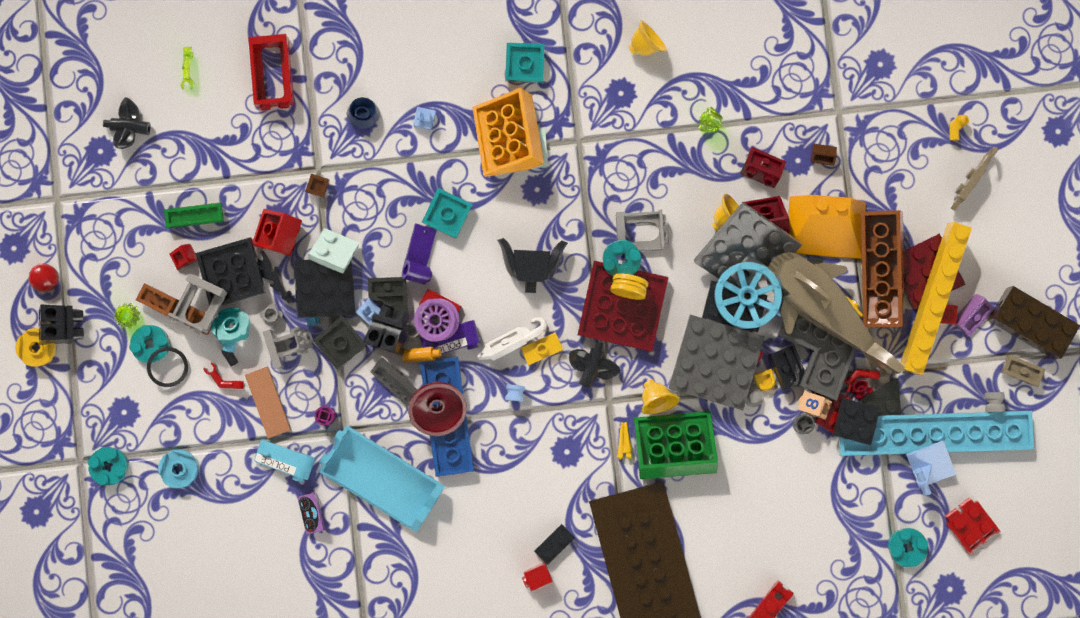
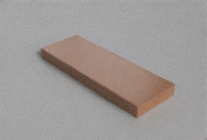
M267 366L246 374L245 377L267 438L270 439L291 431L269 367Z

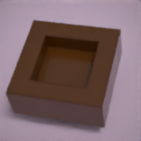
M311 174L305 192L325 198L330 180Z

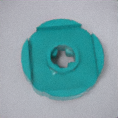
M625 239L608 244L602 255L604 268L611 276L620 273L633 275L641 264V255L634 243ZM625 254L627 261L619 264V260L616 259L617 256Z
M230 307L218 313L219 316L216 320L214 319L211 325L215 338L225 345L247 339L251 328V321L246 312L240 311L236 307ZM230 323H233L235 325L232 328H227L230 326Z
M143 325L133 333L129 349L134 357L144 363L148 362L149 357L156 350L170 347L167 333L155 325ZM153 339L154 347L147 349L146 341ZM169 351L157 354L152 363L165 358Z
M112 447L98 449L88 460L89 474L99 485L110 486L121 482L125 478L129 466L126 455L121 450ZM106 461L113 463L110 472L104 469Z
M903 528L895 531L890 536L888 541L889 553L895 563L904 567H916L927 556L928 541L918 530ZM910 542L912 551L906 553L903 545Z

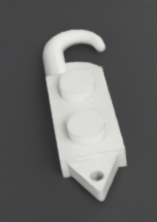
M543 318L532 319V323L539 322L541 325L532 331L524 327H517L486 343V347L477 356L478 359H492L494 361L527 344L529 340L541 335L546 330V320Z

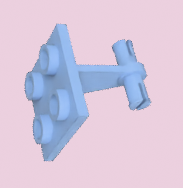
M944 441L906 454L917 485L922 489L925 496L931 494L929 484L956 475Z

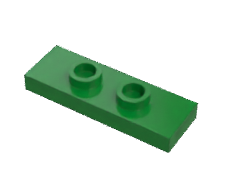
M221 202L164 209L167 229L224 222Z

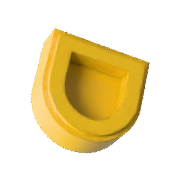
M772 369L753 375L756 386L760 390L767 391L774 387L775 377Z

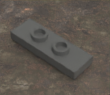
M382 357L370 372L408 407L409 401L417 389Z

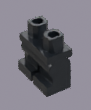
M40 304L39 345L51 343L71 344L73 340H82L84 338V328H73V322H83V310L73 309V305Z
M382 306L379 314H373V321L368 328L363 343L403 356L405 350L403 345L411 329V326L407 325L410 314L398 310L394 320L391 319L394 309Z

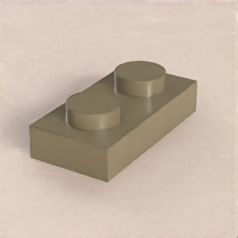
M1009 354L1000 373L1039 387L1045 369Z

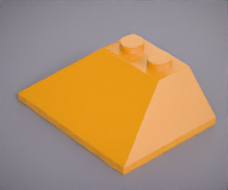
M820 195L790 196L788 212L790 235L802 244L796 251V254L862 259L861 212H865L866 202L853 198Z

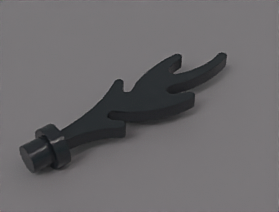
M261 250L260 253L263 260L258 259V263L262 267V270H260L262 277L275 281V284H270V287L276 288L283 294L281 296L283 301L286 300L288 304L294 301L292 292L285 290L279 276L278 267H274L273 272L268 256Z

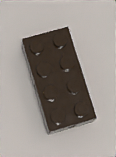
M1015 286L1005 289L988 319L989 322L1054 360L1062 359L1080 328V325Z

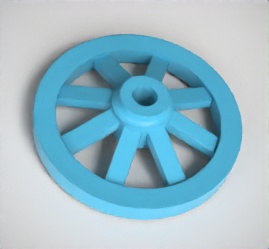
M753 262L738 263L728 268L719 278L715 288V303L721 316L730 324L744 329L757 328L769 322L778 312L782 300L781 286L774 273L767 267ZM743 270L757 271L749 286H747ZM736 272L741 289L726 281ZM763 274L770 281L771 285L756 290L755 287ZM723 287L736 293L737 296L722 300ZM774 290L773 304L758 298L759 295ZM749 293L750 299H745L744 294ZM740 302L733 317L726 310L725 306ZM754 303L770 311L759 319ZM746 306H748L753 321L739 320Z

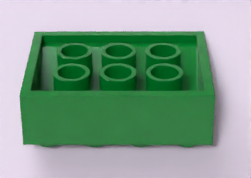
M710 411L634 417L640 479L717 473L718 458Z

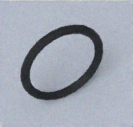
M172 347L156 350L151 354L147 362L148 376L155 384L162 387H172L184 380L188 372V361L185 355ZM164 351L177 353L184 362L182 376L172 383H162L156 380L151 372L152 360L157 354Z

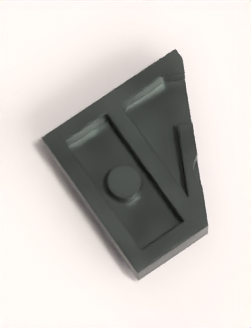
M402 277L368 278L369 299L396 311L400 310L408 313L406 279Z
M893 379L875 389L872 394H868L863 399H860V402L880 407L879 416L901 415L899 379Z

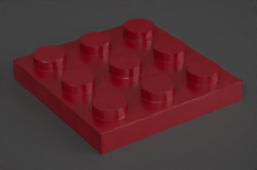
M940 233L904 250V294L913 310L919 308L942 240ZM959 270L951 292L966 285Z

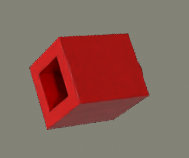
M545 562L524 571V577H522L525 587H530L531 591L553 582Z

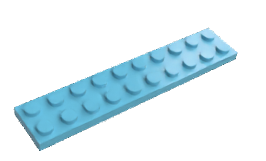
M1032 411L878 416L871 445L838 437L839 456L909 454L940 441H944L948 452L1034 450Z

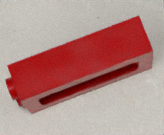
M287 34L248 37L253 103L255 107L265 111L270 110L271 107L278 106L280 109L290 108V105H295L290 42ZM279 47L284 96L282 98L267 99L262 50L264 48Z

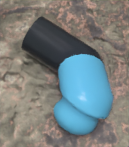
M236 343L225 344L221 350L230 367L239 362L234 355Z

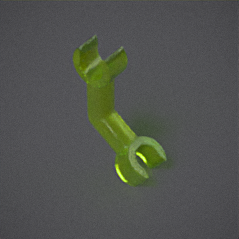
M192 47L183 48V80L180 84L182 90L185 87L184 82L190 84L191 90L194 87V81L190 76L191 59H193Z

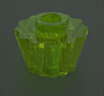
M708 107L700 116V131L717 132L722 124V116L713 107Z
M132 303L119 305L117 310L114 311V319L117 325H121L122 328L136 326L137 321L140 320L138 307L133 306ZM129 312V317L126 319L125 313Z

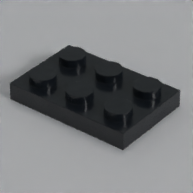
M711 281L702 318L736 327L727 322L719 313L715 303L717 282ZM723 287L722 300L737 296L736 293ZM745 293L744 298L750 299V294ZM762 294L758 298L766 301L768 295ZM740 302L725 306L726 310L733 317ZM754 303L758 317L761 319L764 307ZM748 306L745 307L739 320L753 321ZM760 327L744 330L758 333Z

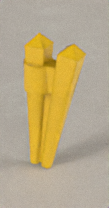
M621 422L617 455L620 460L623 458V453H626V457L629 460L632 458V445L630 444L627 422Z

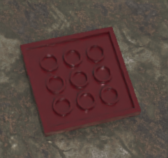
M594 260L577 335L652 352L669 277L637 270L633 275L648 281L646 297L642 300L628 299L611 292L613 276L606 271L603 262Z

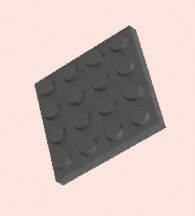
M690 314L668 389L743 411L765 336Z

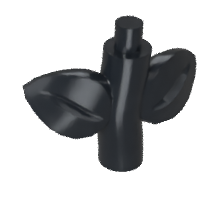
M127 97L120 103L118 109L119 118L103 120V127L109 128L110 131H116L113 136V143L117 149L132 146L135 142V133L149 135L151 131L150 122L138 120L139 108Z
M596 341L595 347L591 348L590 353L582 349L570 351L569 362L571 366L577 371H584L578 384L591 388L596 376L602 380H609L620 373L621 369L615 362L610 359H602L604 353L601 351L602 343Z

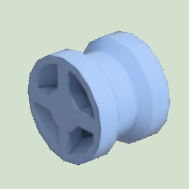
M507 384L508 394L505 396V400L524 402L523 391H525V386Z

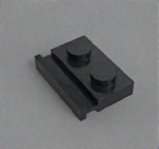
M795 345L768 355L782 391L800 384L805 370Z

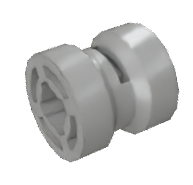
M1004 392L984 393L985 399L988 402L985 406V412L1005 411V405L1001 404L1005 398Z

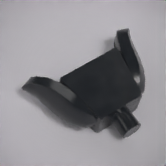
M501 238L497 240L502 250L507 272L511 277L516 278L517 281H525V293H536L537 282H544L555 275L563 251L568 244L561 240L556 244L551 255L550 251L514 250L513 253L512 247L506 239Z

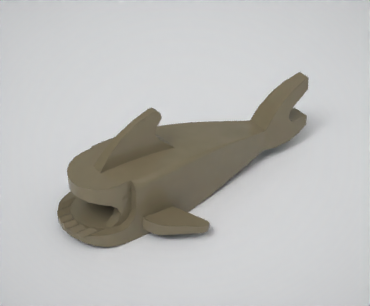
M790 252L780 254L772 260L768 269L774 273L781 286L782 302L779 311L786 334L792 333L799 314L810 323L862 352L871 363L887 374L892 372L900 374L905 367L892 354L874 341L850 301L832 279L847 272L846 266L831 263L812 264L801 255ZM766 278L768 286L771 285L770 281Z

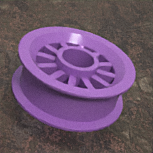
M445 299L426 300L415 312V328L424 339L429 341L449 339L455 334L459 326L458 311L451 302ZM435 315H438L440 318L438 325L434 323Z

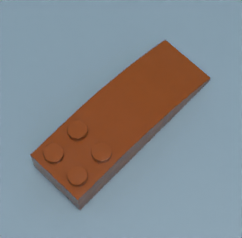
M903 211L861 212L863 323L865 327H903Z

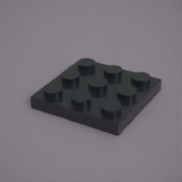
M251 237L196 253L202 280L228 292L221 306L266 293ZM205 291L210 306L215 295Z
M312 260L293 261L297 319L356 315L352 260L344 273H340Z

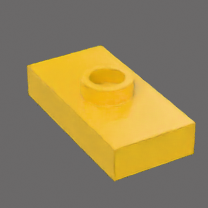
M555 332L521 347V350L529 366L562 351L563 348Z

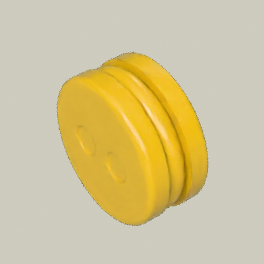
M615 274L610 290L613 294L620 297L642 300L646 297L648 281L630 274Z

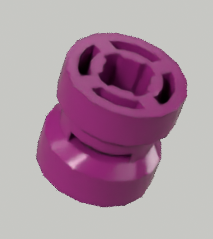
M322 406L316 410L314 417L318 424L328 426L336 420V412L331 407Z

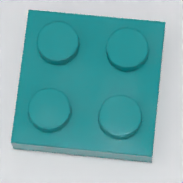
M507 43L505 82L543 83L545 44Z
M438 188L422 223L457 239L473 204Z

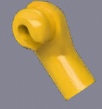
M958 115L950 122V141L959 140V130L969 123L967 115Z

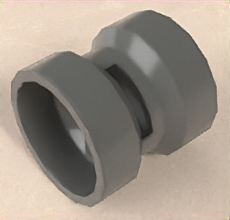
M799 415L793 420V429L799 434H809L814 430L815 422L811 416Z

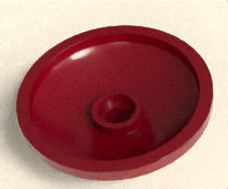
M433 382L422 386L413 394L408 405V414L412 425L421 433L430 436H442L453 432L462 424L467 412L466 401L461 391L455 386L444 382Z

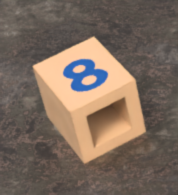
M804 391L803 396L799 399L798 410L826 420L832 401Z

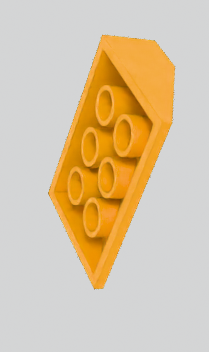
M519 88L472 107L484 177L525 171L544 164L533 97L530 93Z

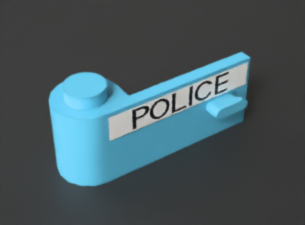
M261 439L254 461L293 476V480L303 483L304 480L309 478L315 457Z

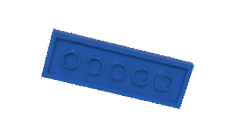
M458 357L420 362L423 386L433 382H444L455 386L463 394ZM465 416L462 424L453 432L442 436H430L435 477L474 472L467 416Z

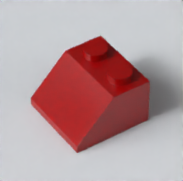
M263 209L253 238L254 246L291 256L297 235L301 229L302 220L285 213Z

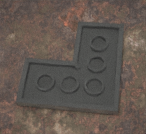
M742 202L695 257L694 262L719 279L728 268L741 263L748 254L768 267L778 255L788 252L796 253L802 244L799 240Z
M799 314L791 334L785 333L782 323L777 335L778 337L813 351L799 387L832 401H837L856 349L810 323Z

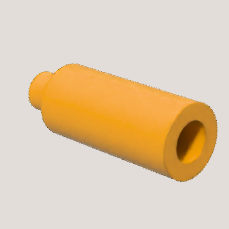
M434 347L405 349L402 359L404 363L434 361L436 357H441V350H435Z

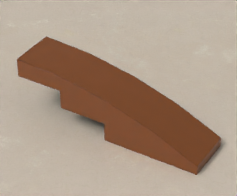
M145 283L136 298V301L170 317L168 313L173 314L179 302L178 299ZM190 305L186 318L189 322L195 324L201 322L206 313ZM210 327V329H209V331H208L207 334L204 333V332H202V331H201V333H203V334H205V335H209V333H210V331H211V327Z

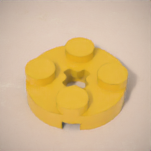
M39 328L28 329L17 339L15 346L17 356L28 366L40 367L50 363L56 353V344L39 345L40 350L35 353V350L31 347L36 342L39 345Z

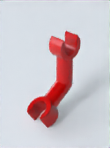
M211 363L213 366L212 372H209L207 368H203L206 374L211 375L219 388L244 389V381H223L217 372L218 367L215 363Z
M854 370L843 382L848 386L844 393L850 391L851 385L858 377L880 379V371Z

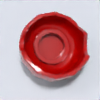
M46 263L34 266L28 276L31 287L39 292L53 290L59 280L57 270Z

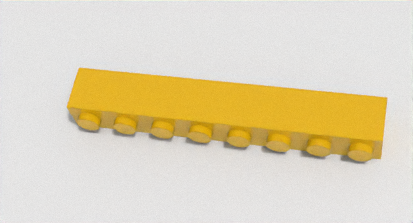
M950 222L946 225L900 362L905 367L904 371L916 375H923L972 230L971 227L957 222Z

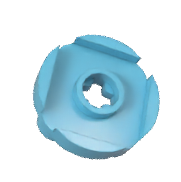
M182 449L173 450L165 454L158 466V472L161 475L162 481L172 488L189 486L196 479L199 470L197 458L190 452ZM180 463L183 472L176 474L174 466H178Z

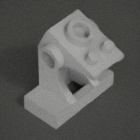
M301 326L290 329V334L275 338L273 330L263 331L274 369L284 367L283 357L295 353L298 356L309 352V348L314 347L312 335L308 329H301ZM295 338L297 347L287 351L285 341Z

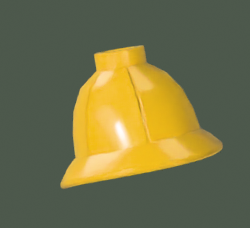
M640 20L639 27L634 32L631 44L628 46L633 55L647 56L656 51L665 52L667 48L661 38L646 22Z
M729 194L722 196L721 205L714 213L712 226L716 231L723 226L739 207Z
M653 379L644 383L642 413H662L674 408L679 403V397L671 393L665 385L656 383Z

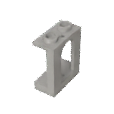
M662 209L656 212H616L617 241L620 239L626 240L625 224L651 222L656 224L659 229L658 237L651 241L632 243L636 245L639 251L663 250L665 245H668L667 233H664L663 226H666V214H662Z
M189 273L186 281L189 283L173 314L168 313V315L173 318L172 322L183 326L185 323L190 326L189 330L200 334L201 331L207 334L228 292ZM198 288H201L215 296L202 321L193 324L187 320L186 313Z

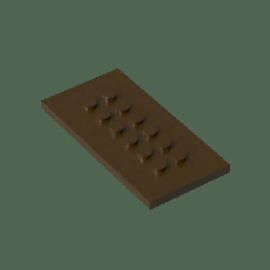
M664 481L589 501L620 618H701Z

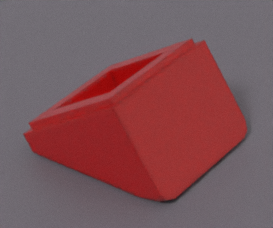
M191 244L181 245L169 253L177 271L197 261L196 253Z

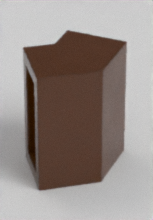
M815 143L812 145L811 163L835 165L837 147Z

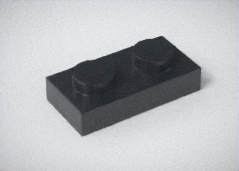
M561 524L534 552L548 565L575 537Z

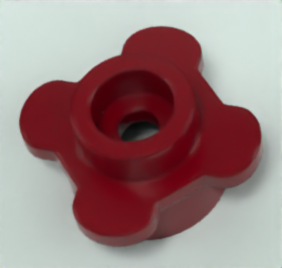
M865 380L856 381L850 389L851 393H854L856 399L859 400L873 393V388L869 387L868 382Z

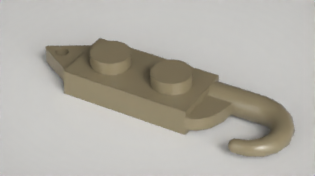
M997 147L991 148L975 169L971 168L967 173V181L958 186L955 191L957 194L954 198L955 201L951 206L953 211L966 200L983 176L986 166L998 151Z

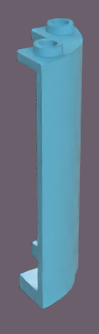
M346 426L343 431L339 430L333 439L336 441L333 449L329 454L325 453L319 461L321 467L318 472L417 533L445 486L351 427Z

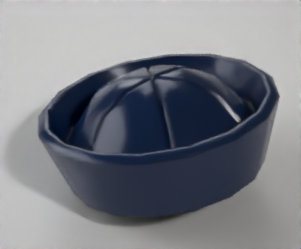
M360 97L352 101L346 114L350 124L364 129L375 125L379 119L380 112L378 106L372 100Z

